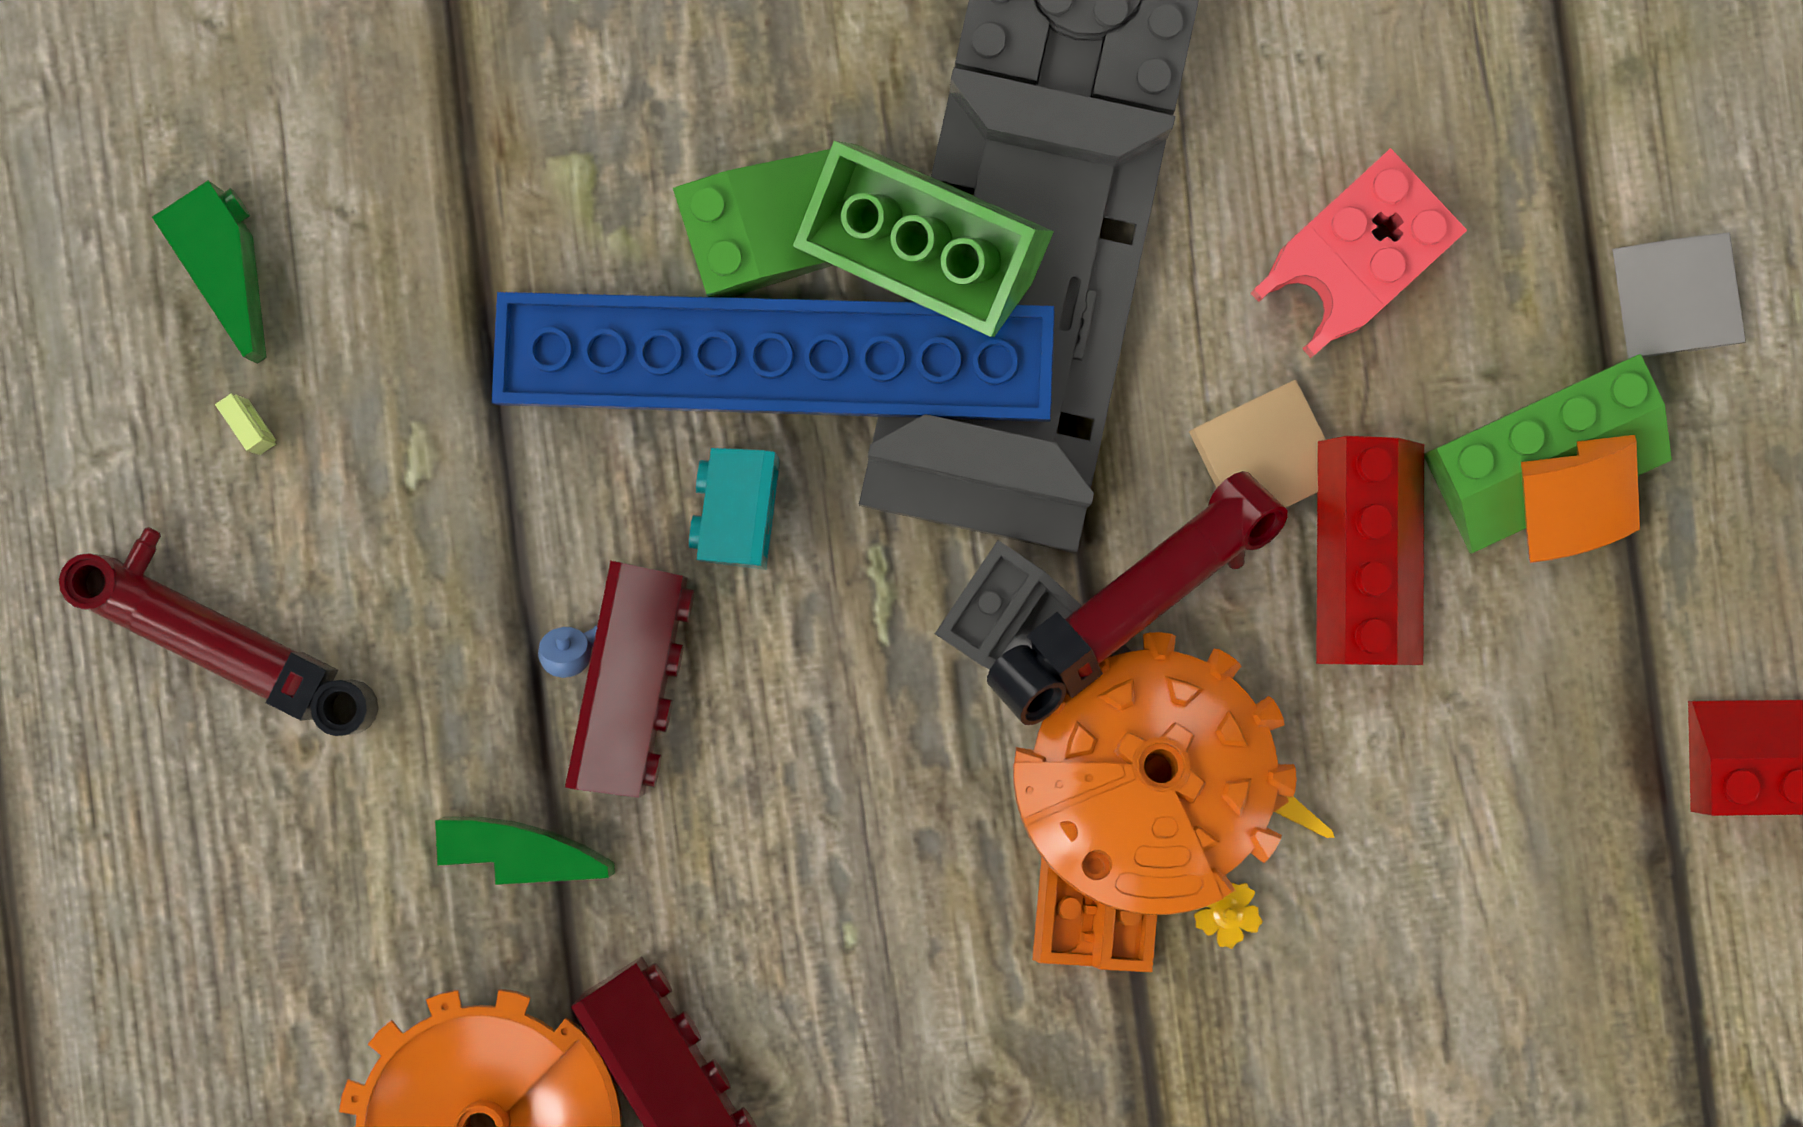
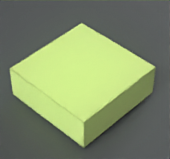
M231 393L215 404L246 451L261 455L276 445V439L249 399Z

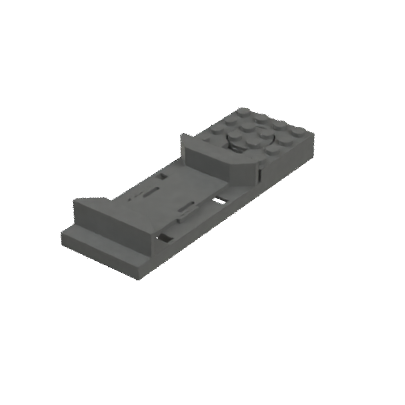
M969 0L955 67H953L949 97L931 177L946 184L974 189L975 197L1054 231L1032 285L1017 304L1055 307L1051 422L945 419L927 414L919 418L878 417L873 442L869 447L868 464L859 506L1066 552H1077L1086 509L1092 504L1093 500L1092 481L1166 140L1174 126L1176 116L1173 114L1177 104L1199 0ZM1103 218L1134 224L1131 244L1100 239L1099 235ZM904 298V301H903V302H913V301ZM1061 412L1093 419L1088 440L1056 433Z

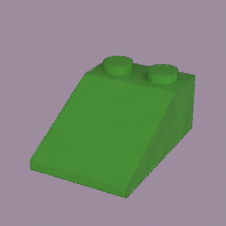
M831 149L727 170L673 187L708 297L732 298L833 266L793 247Z

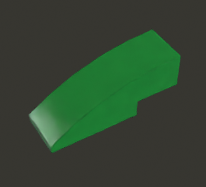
M442 817L435 820L437 866L494 862L495 885L603 879L615 874L613 861L586 845L553 831L520 822L487 817Z

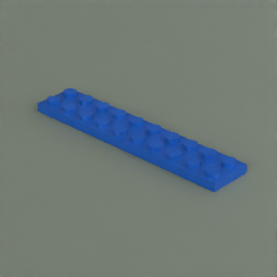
M497 292L492 403L502 406L919 418L927 414L945 419L1051 422L1055 307L1017 305L995 337H990L915 302Z

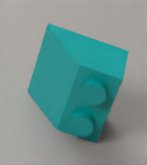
M711 448L709 461H699L696 493L705 494L702 516H692L689 533V548L698 549L696 560L767 570L780 469V459L776 452Z

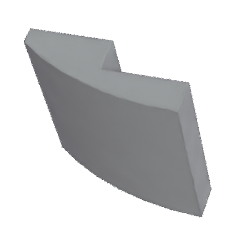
M1730 232L1612 249L1628 358L1641 354L1644 358L1746 343Z

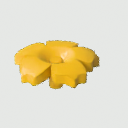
M1231 883L1235 891L1222 900L1206 906L1208 908L1196 911L1193 915L1196 928L1203 930L1208 936L1216 932V941L1219 947L1233 949L1236 943L1244 939L1241 929L1257 933L1259 926L1263 923L1259 916L1258 907L1248 905L1253 899L1255 891L1250 889L1247 883Z

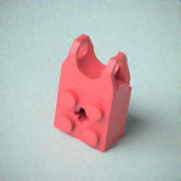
M1390 148L1279 251L1268 276L1251 292V295L1260 302L1268 293L1295 283L1307 285L1318 293L1323 302V319L1316 329L1312 340L1302 348L1312 358L1329 342L1352 334L1368 323L1457 241L1467 229ZM1373 222L1379 225L1384 224L1389 229L1391 238L1386 237L1381 241L1377 240L1372 231L1378 226Z

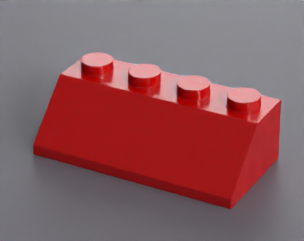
M1342 436L1318 441L1316 664L1423 665L1424 444L1402 438Z
M1803 700L1688 701L1690 812L1711 816L1803 815Z

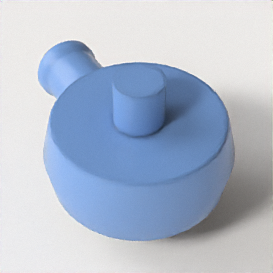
M597 625L585 633L572 627H560L545 634L540 641L538 657L544 670L553 676L561 678L572 677L581 673L590 662L591 648L594 645Z

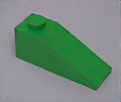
M208 180L152 216V218L241 355L258 364L267 356L253 235L243 222L250 217V214L241 199L231 188L224 192Z

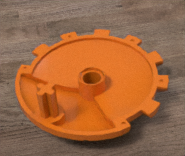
M1164 632L1143 634V650L1126 652L1112 657L1109 656L1101 662L1099 666L1103 674L1075 697L1071 698L1066 693L1058 709L1042 721L1034 749L1016 747L1013 763V785L1021 820L1029 838L1049 867L1062 880L1090 899L1114 909L1143 915H1172L1190 912L1218 902L1235 891L1226 874L1237 867L1250 853L1263 864L1271 857L1282 838L1281 834L1267 827L1274 810L1276 797L1278 795L1293 798L1297 781L1294 764H1278L1271 731L1284 726L1285 723L1274 699L1268 696L1257 704L1253 701L1249 694L1233 679L1242 666L1231 655L1214 648L1206 662L1191 655L1175 652L1176 636ZM1158 755L1169 763L1171 767L1169 782L1157 783L1146 775L1144 770L1146 757Z
M507 989L498 990L496 1006H462L459 990L446 991L426 999L432 1016L420 1021L404 1033L393 1020L388 1022L368 1043L372 1049L381 1055L371 1070L365 1084L351 1079L347 1080L339 1108L340 1113L356 1115V1127H471V1116L475 1113L489 1115L494 1120L496 1127H623L621 1104L615 1081L588 1034L581 1026L579 1027L568 1018H565L555 1030L545 1022L526 1013L531 997L518 991Z

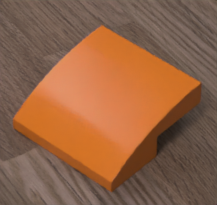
M1635 435L1577 441V456L1521 462L1527 548L1530 563L1588 552L1609 545L1640 530L1637 443Z
M1041 857L1032 960L1045 964L1093 966L1101 970L1152 972L1157 915L1129 913L1096 902L1062 880Z

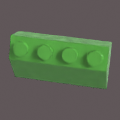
M834 141L793 247L985 335L995 337L1032 285L1054 231L860 145Z
M1641 354L1610 366L1424 453L1428 467L1470 554L1526 529L1521 462L1577 456V441L1635 435L1638 476L1672 460L1665 403Z

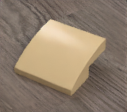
M1296 379L1189 431L1216 488L1233 474L1245 471L1249 472L1285 508L1318 492V441L1326 439Z

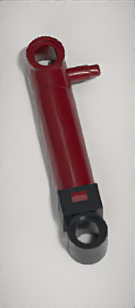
M1241 471L1233 474L1217 487L1209 500L1208 507L1065 619L1056 612L1030 632L1026 637L1031 647L1019 645L1000 656L989 670L987 684L1024 725H1034L1045 720L1058 709L1066 693L1071 698L1075 697L1103 674L1099 666L1101 662L1226 564L1232 569L1241 568L1245 563V549L1256 550L1271 542L1279 534L1287 521V509L1249 472Z
M150 527L144 528L140 538L134 542L124 563L114 557L88 553L71 558L61 569L59 576L60 592L64 599L72 606L89 610L266 699V704L300 721L314 720L316 726L326 734L333 736L358 734L368 729L376 719L378 712L377 697L373 690L364 682L353 679L333 681L338 669L304 652H296L145 576L144 573L157 550L156 545L161 537L160 532ZM98 567L105 576V586L98 596L93 597L87 589L86 581L90 572ZM342 692L350 694L354 698L357 707L355 716L348 723L337 719L333 711L334 700Z

